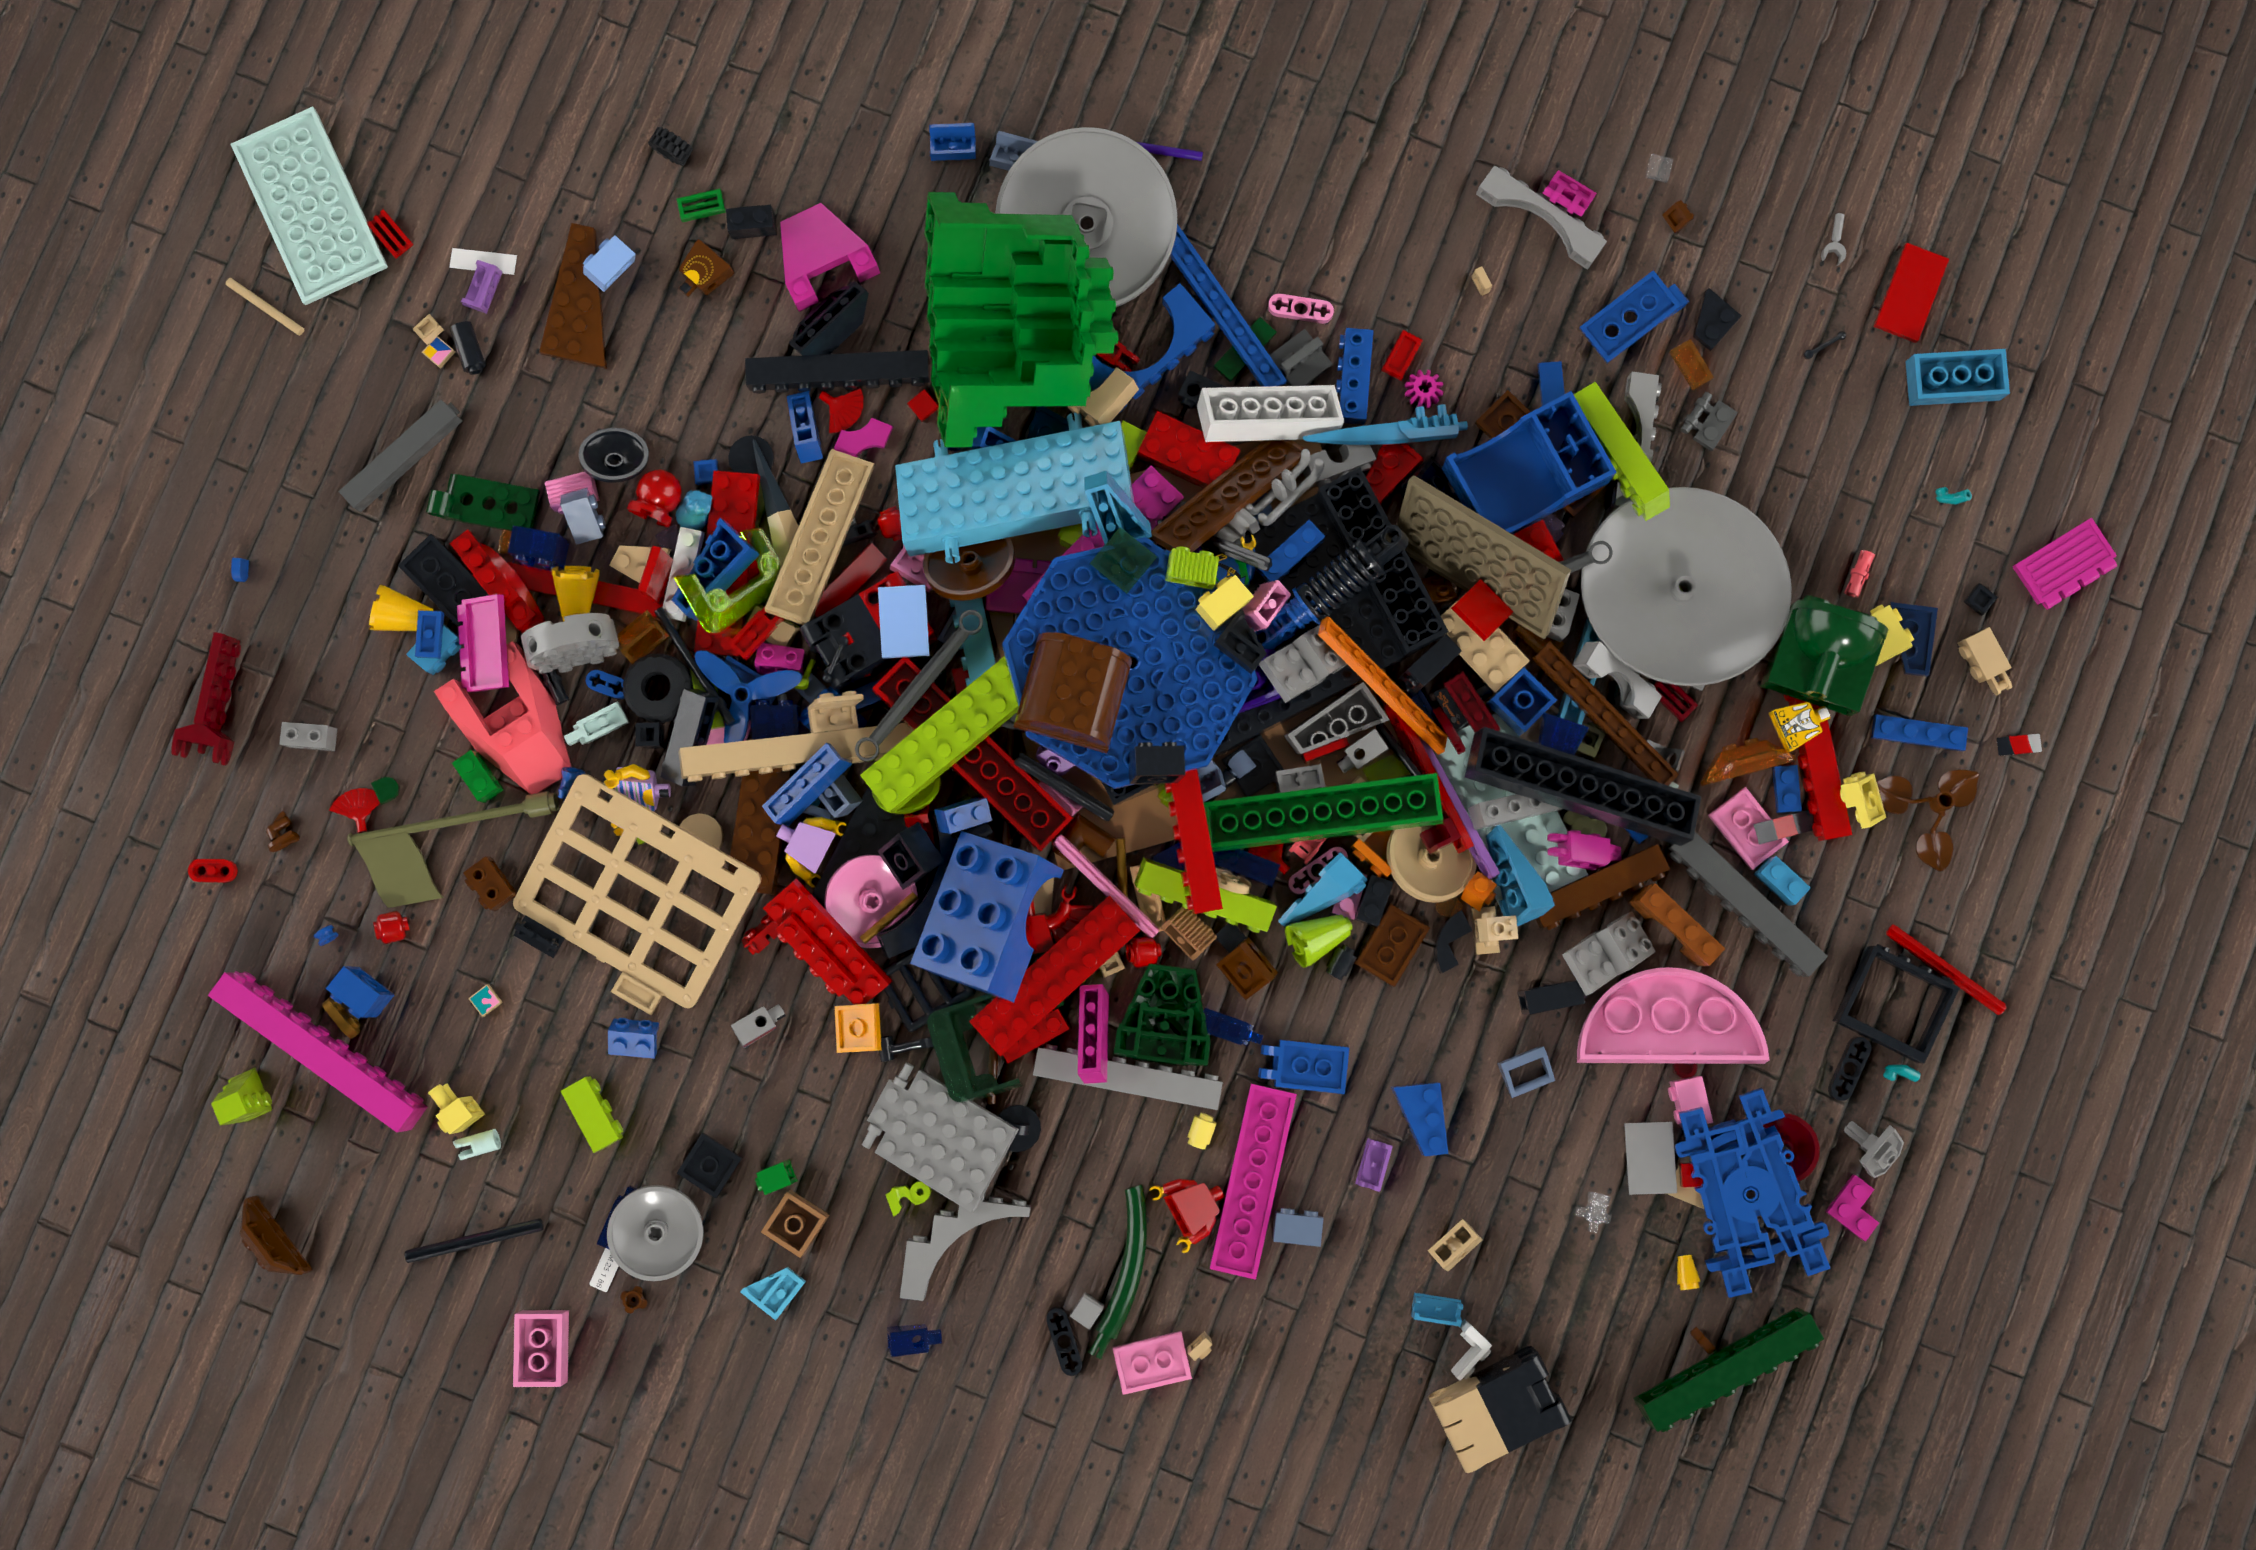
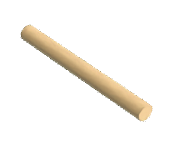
M229 278L226 281V286L300 336L304 332L303 327L234 279Z

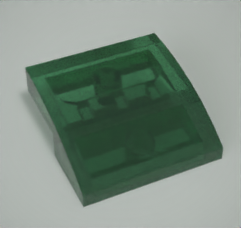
M1119 527L1090 564L1128 594L1157 559V556Z

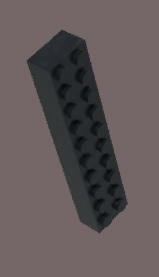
M1483 727L1474 734L1465 778L1672 844L1682 846L1694 839L1701 796L1491 728Z

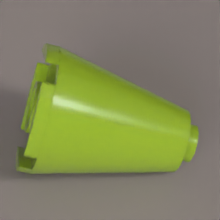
M1340 914L1291 923L1285 927V936L1288 946L1293 945L1295 952H1292L1295 960L1302 968L1314 964L1351 935L1352 924L1348 917Z

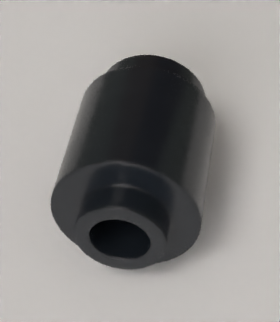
M1344 944L1341 948L1336 946L1326 964L1328 967L1325 972L1342 981L1344 976L1347 977L1357 959L1353 955L1355 951Z

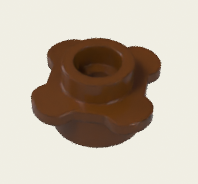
M635 1286L633 1290L628 1292L623 1291L620 1295L625 1311L629 1314L638 1308L643 1309L647 1306V1300L644 1299L642 1295L643 1289L640 1286Z

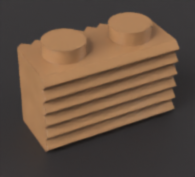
M1181 907L1161 927L1193 961L1217 938L1211 927L1205 925L1197 917V914H1193L1191 910H1187L1184 907Z

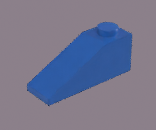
M809 391L787 396L794 444L801 464L823 459Z

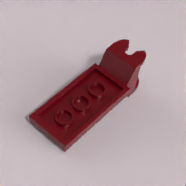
M213 633L193 722L195 724L175 729L171 746L172 755L178 756L180 752V757L186 758L192 743L199 744L197 751L200 754L205 753L207 746L213 747V763L218 764L220 760L221 765L226 766L229 763L234 741L221 732L220 729L226 719V703L229 702L231 697V680L236 675L235 663L236 658L239 657L241 652L240 640L222 633Z

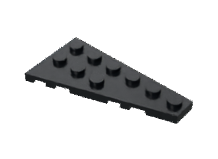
M869 786L862 797L863 801L854 812L812 894L824 908L827 885L841 865L858 856L879 855L877 852L898 833L908 828V826L906 827L903 814L887 812L877 805Z

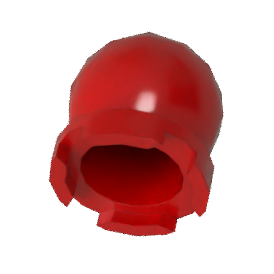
M662 469L653 470L644 474L639 480L636 489L638 500H630L627 509L644 520L649 516L657 520L656 525L669 528L672 518L668 516V513L675 510L681 501L682 489L680 481L669 471Z

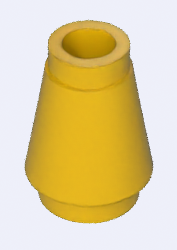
M1692 1255L1678 1256L1677 1285H1680V1290L1698 1289L1699 1282L1701 1281L1692 1260Z

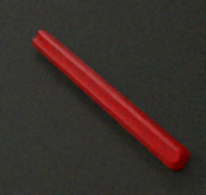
M1894 924L1887 929L1886 935L1941 975L1950 978L1956 986L1960 987L1995 1014L2001 1015L2005 1011L2006 1004L1902 929Z

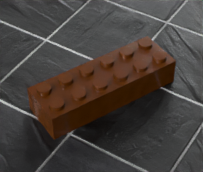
M774 768L772 773L759 774V770L749 771L750 775L742 776L730 856L760 873L761 883L756 891L759 894L776 896L784 840L776 837L782 825L774 823L762 805L794 775L795 770L782 771V768ZM729 863L728 870L735 873L738 868Z

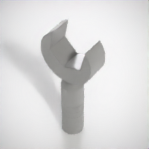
M1842 213L1835 214L1832 232L1833 242L1826 245L1821 253L1822 261H1824L1828 253L1834 252L1839 258L1836 266L1840 265L1846 257V249L1839 243L1845 216Z

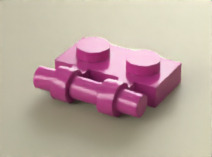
M1558 170L1542 194L1549 197V201L1554 204L1557 202L1567 208V212L1575 213L1582 217L1597 193Z

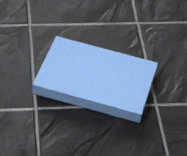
M926 586L878 587L882 659L930 656Z

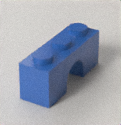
M1309 519L1268 556L1272 559V567L1268 571L1257 568V573L1267 583L1275 580L1281 581L1305 556L1308 557L1324 542L1325 536Z

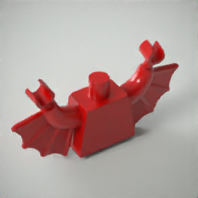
M1067 884L1064 885L1061 892L1064 898L1063 902H1060L1058 910L1052 914H1035L1034 901L1031 902L1026 919V937L1029 945L1034 949L1032 954L1047 952L1094 909L1091 905L1069 904L1070 900L1075 897L1076 887H1074L1072 894H1068L1065 891Z

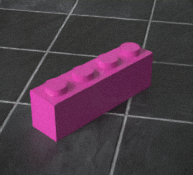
M1103 984L1080 986L1077 1074L1084 1084L1107 1082L1109 994Z

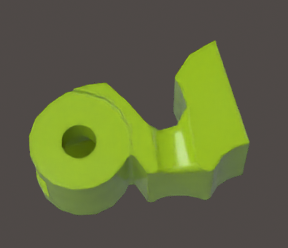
M921 1181L915 1182L911 1188L907 1185L894 1186L890 1192L885 1194L893 1216H896L903 1207L900 1201L902 1197H907L913 1204L919 1205L929 1198L931 1187Z

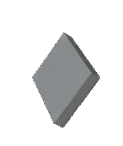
M1624 1123L1629 1195L1677 1193L1673 1123Z

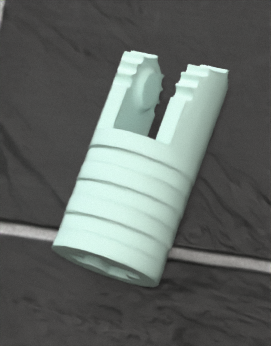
M496 1129L453 1141L455 1148L471 1145L470 1149L458 1154L460 1160L501 1148L500 1137Z

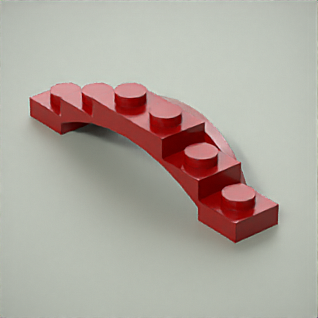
M468 529L450 543L488 595H504L505 614L522 634L526 630L545 622L536 601L522 579L496 551L480 543Z

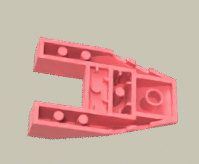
M511 641L507 644L508 677L520 696L484 718L466 689L462 688L460 681L452 679L436 689L434 693L474 749L531 795L540 793L561 780L562 768L572 766L562 733L561 721L556 709L557 705L536 670L527 666L525 653L521 646Z

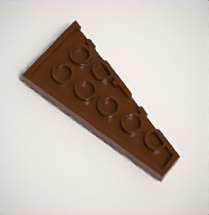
M571 223L539 353L607 369L604 351L605 341L603 339L601 292L599 287L583 274V262L590 254L595 255L597 253L596 231L593 227Z

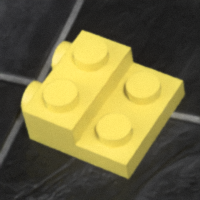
M1865 771L1843 779L1844 784L1841 785L1840 790L1841 799L1845 802L1847 808L1856 806L1855 816L1862 829L1872 827L1886 818L1874 773L1866 775Z

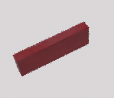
M1464 672L1443 684L1474 733L1483 727L1501 731Z

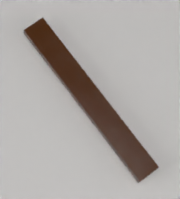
M1550 641L1532 657L1544 672L1649 780L1669 786L1679 776L1671 765Z

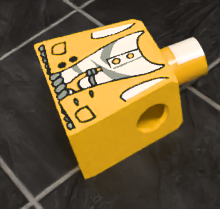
M1810 702L1775 709L1768 713L1786 753L1795 750L1820 734L1822 728L1819 723L1830 719L1826 706L1813 710Z

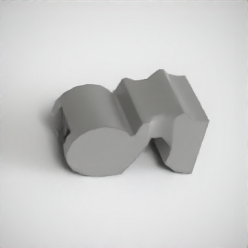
M1242 508L1239 512H1236L1234 518L1216 536L1241 546L1240 539L1242 536L1245 539V532L1248 530L1252 534L1260 530L1257 519Z

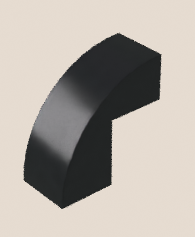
M1462 910L1450 916L1437 934L1434 958L1439 973H1444L1459 965L1448 943L1473 931Z

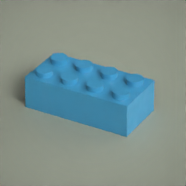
M2006 349L1914 354L1905 361L1909 406L2000 401L2010 394Z

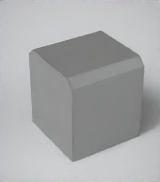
M1084 1292L1072 1310L1070 1317L1090 1330L1102 1312L1104 1304Z

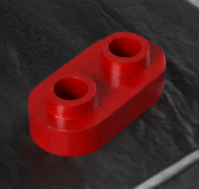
M196 859L188 867L189 877L196 882L228 883L233 881L238 873L236 864L227 859ZM202 867L206 869L204 875L200 873ZM228 867L229 873L224 875L223 870Z

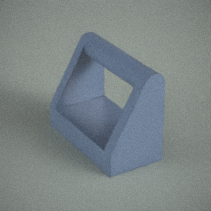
M1544 1046L1536 1047L1497 1063L1511 1098L1555 1081ZM1540 1058L1546 1075L1513 1087L1509 1070Z

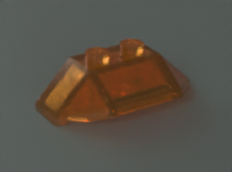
M1758 737L1744 741V746L1736 747V743L1722 747L1723 751L1715 755L1701 780V786L1796 761V757L1768 740L1759 741Z

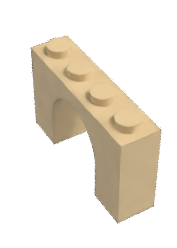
M1116 368L1104 383L1092 391L1090 397H1087L1086 406H1068V408L1073 413L1083 415L1085 417L1084 420L1090 426L1110 423L1136 394L1139 388L1133 378L1119 368Z

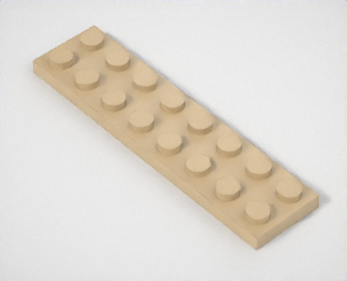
M833 449L830 450L767 601L765 612L802 625L812 620L874 470V463Z

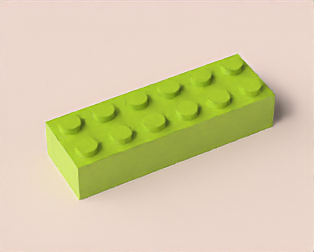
M1594 382L1575 393L1574 397L1616 470V474L1612 479H1618L1621 484L1620 490L1625 498L1630 497L1633 502L1632 508L1637 516L1642 515L1645 521L1670 508L1669 488L1597 383Z

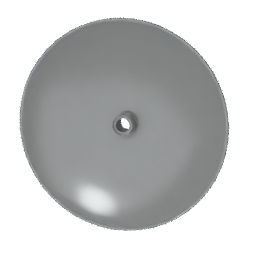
M1669 488L1670 508L1645 521L1642 515L1637 516L1632 508L1633 502L1629 500L1619 506L1601 523L1586 552L1589 551L1591 545L1597 541H1605L1612 547L1613 555L1610 561L1601 565L1592 563L1581 570V593L1584 608L1591 626L1604 646L1617 659L1634 671L1648 678L1673 685L1702 686L1715 684L1738 676L1757 664L1779 639L1786 625L1791 605L1792 586L1788 564L1779 543L1768 527L1755 514L1738 502L1724 495L1698 488ZM1603 544L1596 545L1592 550V555L1595 560L1604 561L1609 556V549ZM1679 586L1687 587L1689 592L1681 591Z

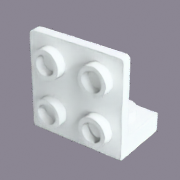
M1465 1319L1461 1323L1460 1328L1462 1332L1460 1335L1472 1347L1451 1369V1372L1459 1381L1463 1378L1467 1379L1474 1372L1475 1368L1473 1366L1479 1360L1483 1361L1488 1357L1491 1352L1490 1347L1492 1346Z

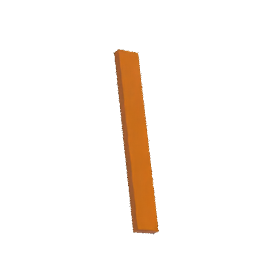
M1327 616L1322 619L1318 635L1438 755L1445 752L1447 735L1330 617Z

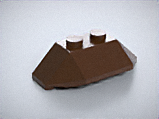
M257 1195L246 1198L243 1204L239 1234L243 1238V1245L256 1255L258 1265L269 1272L296 1275L310 1272L312 1270L311 1266Z

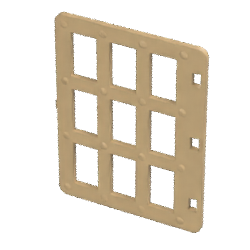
M582 774L575 779L513 900V906L518 912L530 917L596 956V959L606 962L630 975L680 1006L691 1008L698 1002L761 883V875L751 867L617 790L607 788L603 782L591 775ZM601 789L613 796L610 802L599 796ZM582 806L624 830L613 852L571 829ZM663 825L675 831L672 838L661 832ZM637 838L679 861L668 884L626 861ZM563 842L605 865L594 888L553 865ZM726 861L738 868L735 873L723 868ZM692 869L735 893L723 916L681 892ZM618 874L660 897L649 920L607 896ZM545 878L586 901L576 924L534 900ZM673 905L716 929L704 952L662 928ZM599 910L642 933L631 955L589 932ZM654 941L697 965L686 987L643 963Z

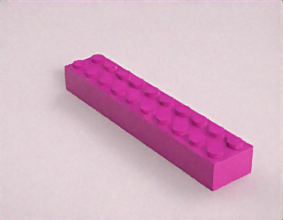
M237 971L224 972L208 994L210 998L395 1132L412 1130L428 1108L423 1104V1098L415 1093L409 1094L404 1090L405 1086L395 1079L391 1081L385 1076L387 1073L378 1066L372 1067L367 1063L368 1059L358 1052L355 1054L348 1049L349 1045L340 1039H333L329 1036V1030L320 1025L318 1027L311 1023L312 1019L305 1013H297L292 1009L293 1005L283 998L279 1000L273 995L275 992L265 985L261 987L255 982L256 978L245 971L243 973Z

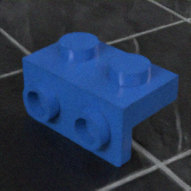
M974 123L929 125L931 161L976 159Z
M613 1019L608 1029V1054L655 1059L659 1023L650 1020Z

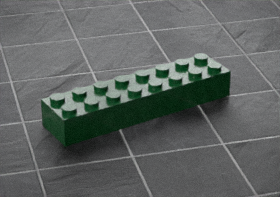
M1796 1307L1633 1399L1646 1423L1657 1432H1665L1670 1430L1674 1426L1673 1423L1682 1419L1684 1421L1693 1417L1696 1410L1713 1406L1716 1403L1715 1400L1721 1396L1728 1397L1733 1395L1739 1386L1743 1384L1747 1386L1757 1381V1376L1763 1373L1770 1374L1778 1369L1777 1365L1784 1361L1786 1363L1794 1361L1802 1351H1811L1820 1345L1819 1342L1824 1340V1337L1811 1314Z

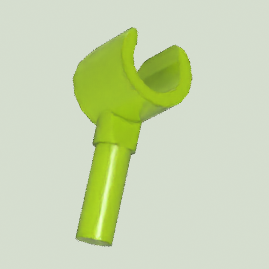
M810 660L802 681L795 689L805 690L809 687V676L815 665V660Z

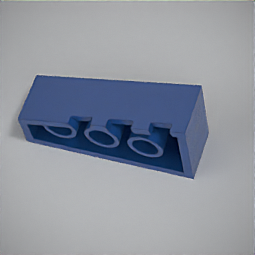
M721 518L717 521V527L712 536L709 535L707 538L706 546L700 556L697 555L694 560L692 570L689 574H686L672 598V601L686 616L696 621L701 618L760 555L729 523Z

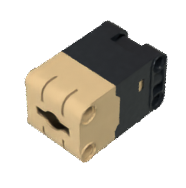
M1532 1346L1524 1347L1514 1354L1470 1375L1467 1379L1464 1378L1428 1396L1465 1473L1476 1471L1485 1464L1572 1422L1560 1395L1551 1390L1545 1378L1549 1375L1538 1351Z

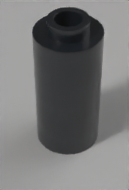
M463 321L452 325L449 329L463 371L470 375L481 373L486 363L472 323L470 321Z

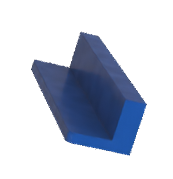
M825 743L762 807L774 823L789 826L852 765V762L849 759L842 758L830 743Z

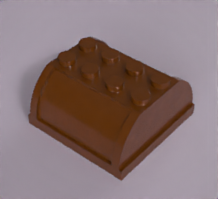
M1057 632L1039 634L1013 727L1107 754L1131 667V658L1114 647L1073 635Z

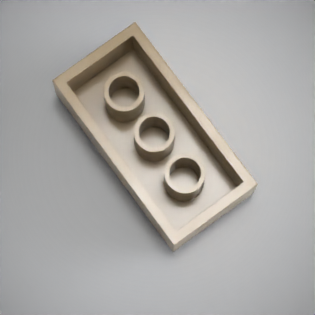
M1455 602L1441 615L1449 631L1446 634L1462 650L1459 655L1496 693L1530 660L1499 627L1483 641L1451 609L1457 603Z

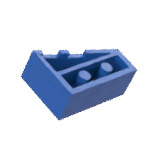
M1431 1082L1392 1086L1391 1089L1423 1156L1448 1154L1440 1083Z

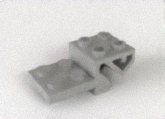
M1320 625L1304 633L1293 643L1259 663V666L1285 703L1320 684L1330 673L1335 674L1348 665L1318 635Z
M1632 911L1607 924V928L1588 935L1580 943L1562 954L1586 996L1595 992L1617 975L1632 969L1656 952Z

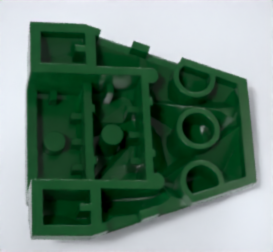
M1155 964L1148 965L1136 993L1127 1008V1012L1117 1029L1114 1054L1132 1057L1134 1060L1178 1066H1208L1210 1037L1207 1032L1196 970Z

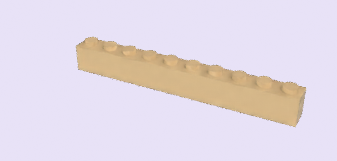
M906 723L898 724L879 745V755L875 761L883 757L912 733L913 730ZM877 726L680 748L678 753L682 779L688 778V782L701 781L704 776H711L712 779L726 778V774L735 773L736 777L750 775L749 771L759 770V774L772 773L774 768H782V771L796 770V766L804 765L825 743H830L842 758L849 759L852 763H861L864 761L860 760L856 755V743L864 737H870ZM865 741L860 744L859 753L865 758L872 757L876 753V747L872 742Z

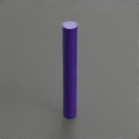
M1137 142L1152 154L1202 161L1203 152Z

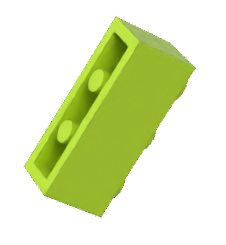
M589 1076L561 1090V1093L593 1153H596L624 1137L621 1134L623 1132L621 1124L618 1120L614 1121L610 1113L612 1108L606 1099L603 1100L599 1093L601 1091L599 1083L596 1079H592Z

